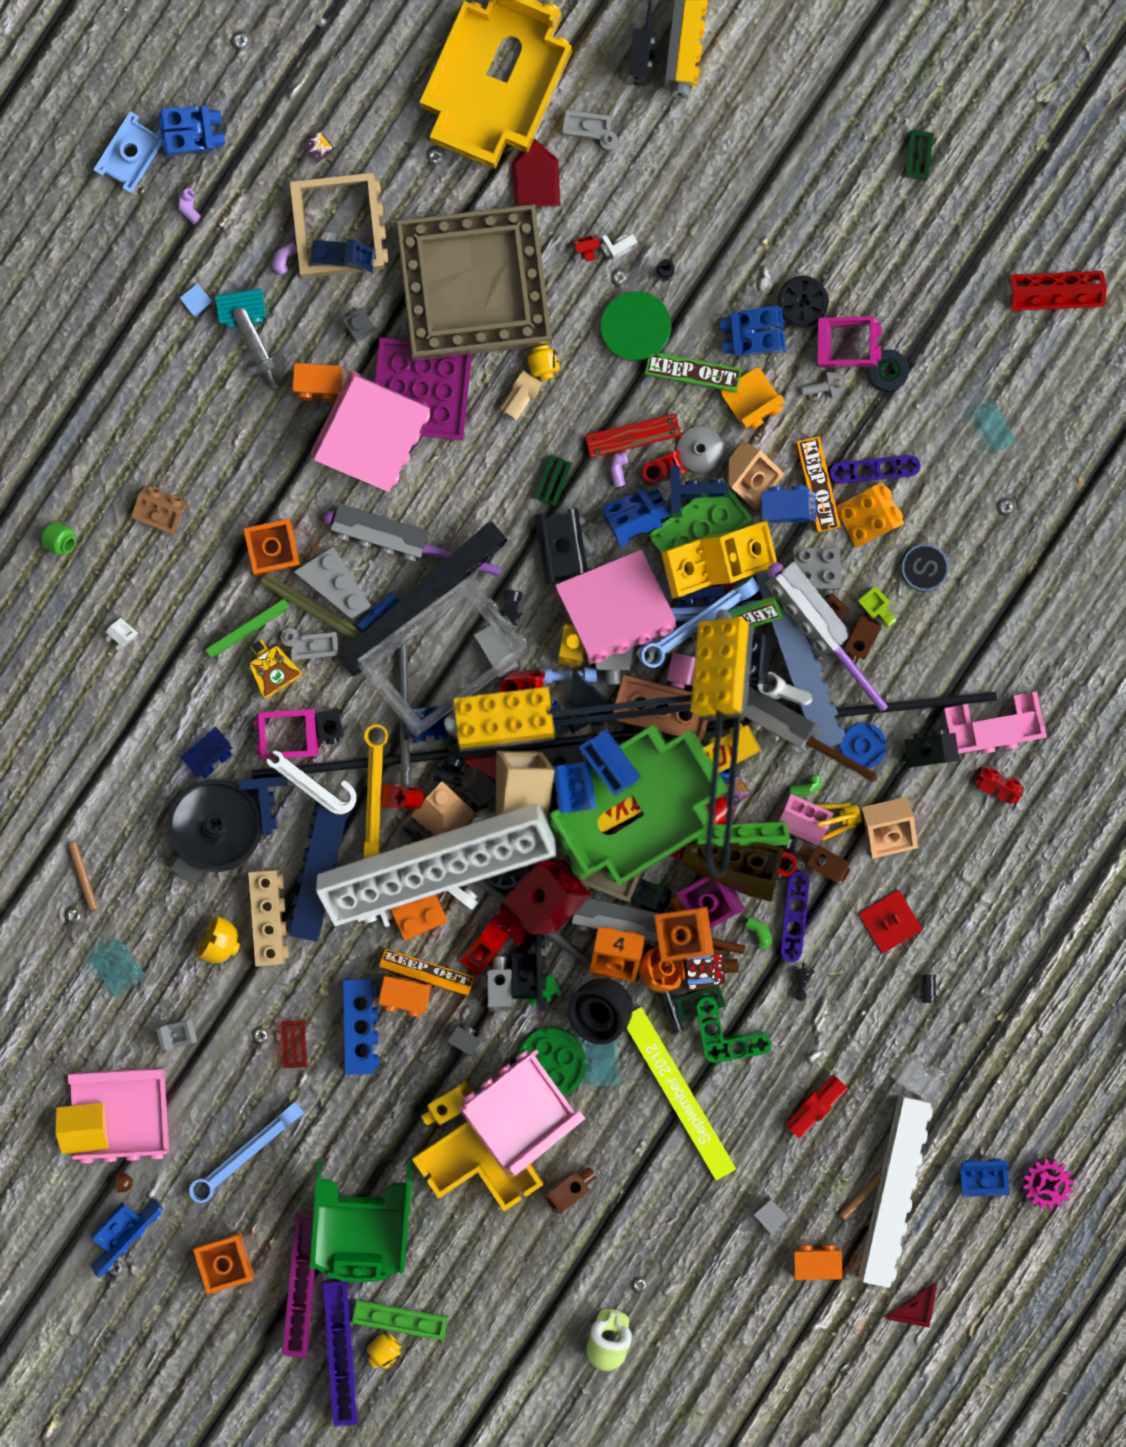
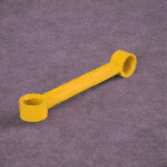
M380 724L369 726L364 734L365 741L369 745L364 859L378 855L380 849L383 745L386 744L389 737L387 729ZM379 727L385 732V738L382 743L376 745L370 742L368 732L372 728Z

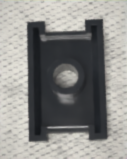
M578 508L568 509V514L545 518V513L534 515L545 584L556 583L555 577L574 574L579 576L588 572ZM559 540L566 541L569 546L568 550L563 553L558 552L555 549L556 542Z

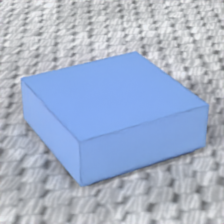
M196 284L180 297L194 317L213 303L199 284Z

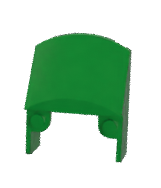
M317 1159L310 1268L314 1271L316 1268L326 1273L327 1277L347 1282H375L385 1280L387 1276L398 1272L399 1275L404 1273L412 1188L411 1163H406L405 1183L389 1185L385 1191V1198L338 1196L337 1184L329 1179H321L322 1159Z

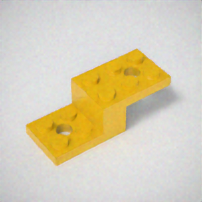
M764 520L731 532L710 534L661 552L672 598L681 597L710 585L738 581L764 571L771 563L777 562L768 522ZM753 544H754V546H755V552H754V553H753V551H752V545H753ZM685 563L688 567L687 573H685L684 570Z

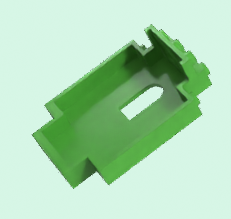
M650 726L619 746L642 778L620 795L614 796L591 765L596 809L560 813L559 810H556L550 814L547 820L553 836H556L561 843L558 846L565 858L569 857L573 863L571 869L577 878L587 879L603 868L608 867L609 870L606 872L613 883L617 882L618 885H622L707 833L708 809L706 805L709 804L712 761L693 730H689L670 743H667L658 726ZM719 772L716 799L728 792V787ZM633 795L645 815L615 834L606 835L601 832L598 827L599 817ZM714 820V827H713V828H715V827L718 826L717 823L715 822V820Z

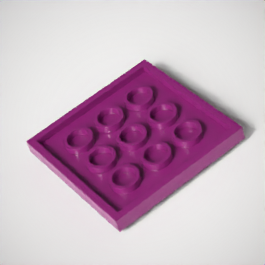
M380 338L375 383L421 404L425 402L428 405L430 417L428 422L422 425L419 431L420 437L464 440L472 354L413 361L410 341Z

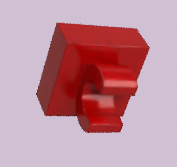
M596 234L573 240L576 252H583L586 262L595 260L593 249L600 247Z

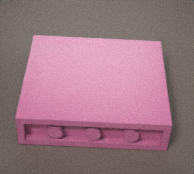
M351 370L310 454L317 462L390 492L392 486L395 487L400 477L398 473L401 467L405 466L409 460V451L412 445H416L419 440V431L422 425H425L429 420L430 408L425 402L421 404L362 378L359 373Z
M642 550L555 585L557 596L560 602L563 603L588 656L589 664L601 663L609 656L623 654L631 647L638 644H647L651 639L660 635L666 636L676 629L675 617Z
M525 1050L515 1057L517 1061L513 1065L507 1064L498 1071V1077L494 1080L489 1078L480 1085L481 1090L476 1094L472 1092L462 1099L464 1104L458 1107L507 1177L518 1174L585 1119L580 1111L574 1112L535 1057L538 1053L537 1050L531 1052Z
M165 1068L68 1074V1084H71L72 1106L104 1102L109 1149L74 1153L72 1160L79 1159V1163H91L93 1158H102V1162L117 1161L116 1157H126L127 1161L140 1160V1156L149 1155V1159H162L163 1154L169 1152Z

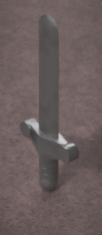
M236 308L233 312L234 318L256 363L250 366L247 372L249 375L263 373L268 384H270V388L273 391H277L279 384L276 382L277 379L272 368L281 362V356L268 357L244 308Z

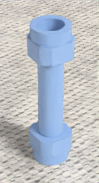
M585 668V670L577 671L587 682H597L596 668ZM540 669V671L545 673L543 683L572 680V671Z

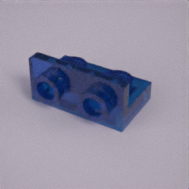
M723 586L702 588L681 597H676L677 608L708 607L724 596Z
M215 727L180 758L190 768L196 778L202 776L205 779L215 771L214 765L219 761L223 764L233 756L231 751L235 748L220 730Z

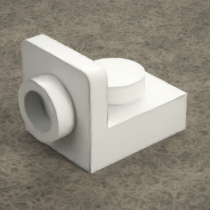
M605 234L602 236L603 243L600 244L605 255H611L613 260L638 247V242L633 234L629 237L627 234L615 240V245H612Z
M388 909L360 918L358 922L364 920V923L367 924L378 920L377 915L381 914L385 927L391 925L389 920H392L393 916L391 910Z

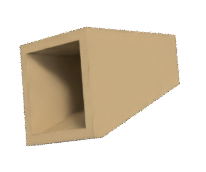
M497 751L496 814L498 816L538 803L546 821L548 820L554 769L542 752Z

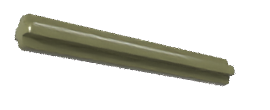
M265 574L261 579V585L355 641L364 633L271 575Z

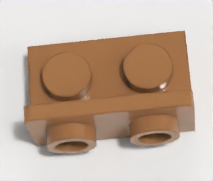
M145 486L138 494L131 518L175 535L188 503L176 495L162 493L156 487Z

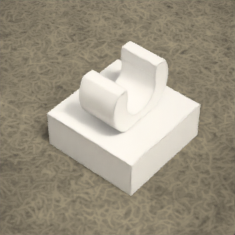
M120 618L107 629L106 633L108 636L106 641L109 642L114 639L118 643L115 649L119 650L134 640L138 632Z

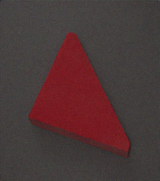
M931 1284L887 1314L886 1319L930 1328L937 1284Z

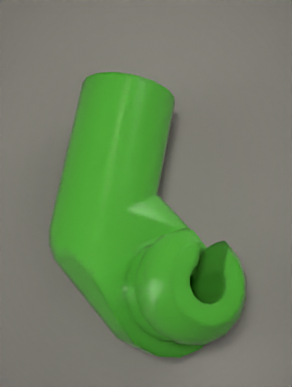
M810 775L809 784L790 786V794L797 797L813 794L823 785L821 775Z
M749 917L744 927L756 932L758 938L757 946L760 949H767L772 944V936L768 926Z

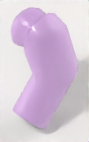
M185 188L179 195L178 209L192 224H195L201 218V215L193 208L194 191L190 188Z
M293 242L275 252L272 268L276 270L278 275H283L287 272V258L298 252Z
M617 452L612 458L610 472L614 487L626 484L621 465L628 464V457L625 452L620 454Z

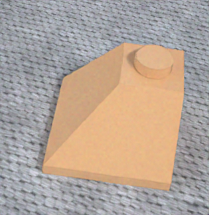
M743 440L729 458V486L754 510H757L762 504V491H768V487H775L784 473L762 451Z
M442 781L424 800L421 808L416 809L411 816L427 831H431L434 837L465 827L477 813Z

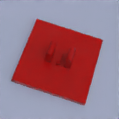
M899 890L859 913L882 954L923 930Z

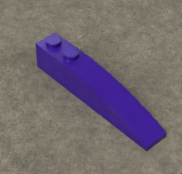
M347 1281L323 1283L333 1426L359 1425Z

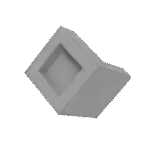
M771 1197L753 1211L754 1216L772 1236L776 1233L775 1230L788 1219L787 1215Z

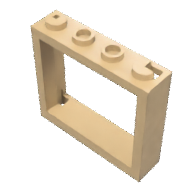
M374 173L290 182L299 269L302 278L363 272L356 268L310 267L302 190L368 183L376 254L373 270L385 269V263L389 262L387 248L383 249L382 240L386 239L385 225L380 226L379 218L384 216L382 202L377 200V193H381L380 179H375Z

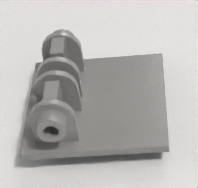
M793 548L794 562L815 589H819V591H822V589H833V591L842 589L840 548Z

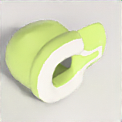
M603 1309L599 1312L596 1322L591 1327L587 1343V1356L589 1362L595 1368L601 1371H611L617 1369L624 1362L632 1339V1333L629 1329V1318L626 1314L614 1309ZM605 1330L614 1331L618 1334L619 1340L618 1342L605 1340L602 1337V1333Z

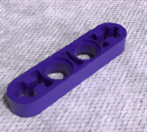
M911 455L839 462L831 467L829 476L836 484L909 478L919 472L921 464L917 457ZM907 460H911V463L916 465V468L912 469V473H909L908 469H900L901 474H896L897 464L895 461H900L899 466L906 465ZM888 462L893 466V472L890 475L881 473L880 466L882 463ZM863 464L869 467L870 474L867 477L863 478L857 474V467ZM849 465H853L852 473L855 479H850L851 474L844 475L842 480H839L838 476H834V472L837 471L838 467H841L842 471H849Z
M801 871L791 874L787 884L780 953L782 958L788 962L799 960L803 949L810 881L808 875ZM798 875H801V879L805 880V885L800 886V892H805L804 897L797 894L790 895L791 890L796 892V884L792 883V880L797 879ZM794 898L800 899L803 903L802 909L798 912L790 909L789 904ZM795 921L800 925V932L796 935H791L787 931V926L790 922ZM786 937L791 939L800 938L799 943L794 942V949L798 950V953L794 954L792 958H789V955L785 953V949L790 947V941L785 942Z

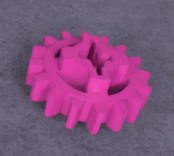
M1043 1158V1164H1040L1037 1160L1034 1161L1036 1167L1033 1169L1028 1166L1027 1169L1030 1174L1023 1175V1178L1028 1181L1022 1184V1187L1029 1190L1025 1193V1196L1027 1198L1033 1197L1031 1199L1033 1205L1039 1202L1040 1209H1043L1046 1204L1050 1210H1053V1204L1062 1207L1061 1200L1069 1201L1066 1194L1074 1192L1069 1188V1185L1074 1184V1180L1068 1179L1072 1174L1071 1171H1063L1066 1165L1061 1163L1057 1166L1056 1159L1049 1163L1047 1158ZM1046 1169H1054L1057 1170L1059 1173H1055L1052 1175L1049 1174L1046 1171ZM1036 1174H1037V1175H1038L1037 1183L1033 1185V1180H1034V1178H1035V1176H1036ZM1046 1179L1053 1181L1050 1189L1043 1187L1046 1184ZM1063 1183L1062 1191H1061L1060 1194H1059V1193H1058L1059 1186H1060V1184ZM1048 1194L1051 1199H1043L1037 1195Z

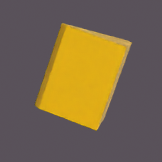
M104 1102L57 1107L56 1137L61 1154L109 1149Z

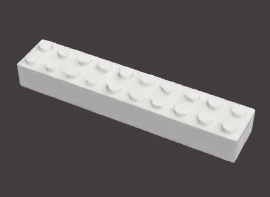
M536 803L317 874L316 891L334 926H338L556 856L555 838L539 804Z

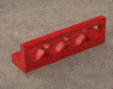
M1103 271L1010 275L1012 311L1105 307L1107 286ZM1099 279V283L1088 282V280ZM1064 281H1073V282H1075V283H1074V284H1066V283H1064ZM1041 282H1050V283H1052V284H1051V285H1043V284H1041ZM1016 283H1026L1028 286L1017 287Z

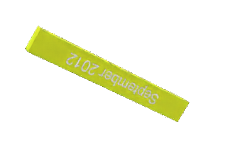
M642 1007L637 1008L632 1013L627 1029L717 1181L736 1170V1167Z

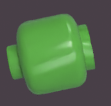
M52 522L42 530V546L58 556H63L75 548V532L60 522Z

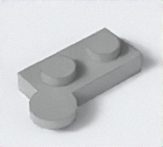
M570 110L565 111L563 135L597 139L605 150L614 149L618 143L617 135L610 131L612 116Z
M287 628L281 634L282 643L291 647L293 661L339 655L337 632L299 636L297 630Z

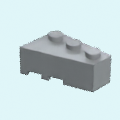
M334 547L294 571L352 620L372 608Z

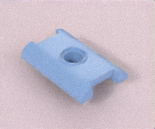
M131 111L93 169L101 177L106 173L124 184L122 188L128 193L133 192L162 145L160 129L157 133H154L139 124V116ZM128 147H133L137 150V154L133 157L126 156L124 152Z

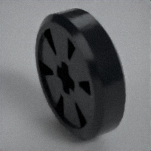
M797 276L789 279L781 287L777 297V306L782 308L783 320L797 328H808L816 325L818 318H823L826 314L829 304L825 287L821 282L809 276ZM807 297L806 301L809 305H804V308L799 307V302L796 301L797 298Z

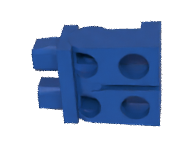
M208 106L161 108L158 113L164 158L184 154L210 153L212 149L222 147L225 144L223 132L212 133L211 131L212 125H220L222 123L221 111L209 110Z
M774 305L730 313V317L720 320L721 331L724 333L732 332L733 340L723 341L722 343L723 353L745 357L786 352L784 331L779 330L784 329L782 308Z
M644 488L637 490L638 494L628 495L601 507L607 526L620 547L629 544L628 538L640 532H649L654 527L656 529L663 527L661 520L672 515L667 502L663 500L658 489L646 493Z

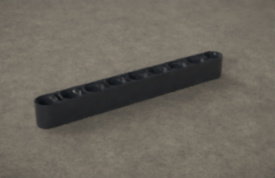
M493 522L487 523L338 655V661L352 677L358 675L500 550L508 539Z

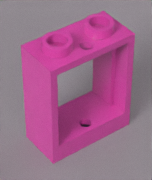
M874 316L818 318V365L821 368L877 367L878 360H881V346H878V337H881L882 334L881 323H878ZM870 326L869 359L831 360L832 327Z
M316 710L259 712L258 718H254L255 732H259L260 741H256V754L261 755V760L279 759L273 753H268L266 718L305 716L307 751L280 753L284 758L319 756Z

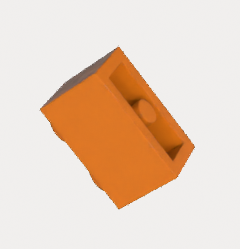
M810 1244L798 1245V1248L793 1249L794 1279H842L841 1249L836 1248V1244H822V1248H812Z

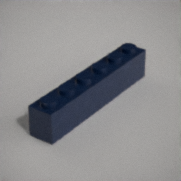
M319 802L315 803L313 815L317 816L315 825H310L308 838L311 839L310 848L305 847L302 861L306 862L305 870H300L297 884L301 885L299 894L295 893L292 907H296L294 917H289L287 930H291L290 936L315 942L319 941L326 911L316 891L317 874L335 869L348 812L335 814Z

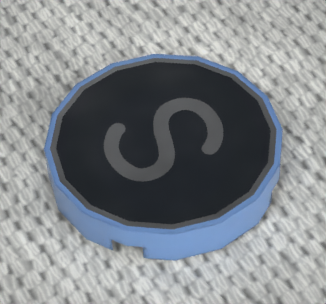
M921 544L913 547L905 554L902 561V575L905 581L912 588L919 591H930L939 587L945 581L948 574V561L945 554L939 548L932 545Z

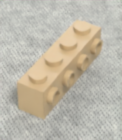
M279 870L248 872L255 966L285 964V959H289V947L284 945V935H287V922L282 921V912H286L285 898H281L280 889L284 888L283 874L279 875Z

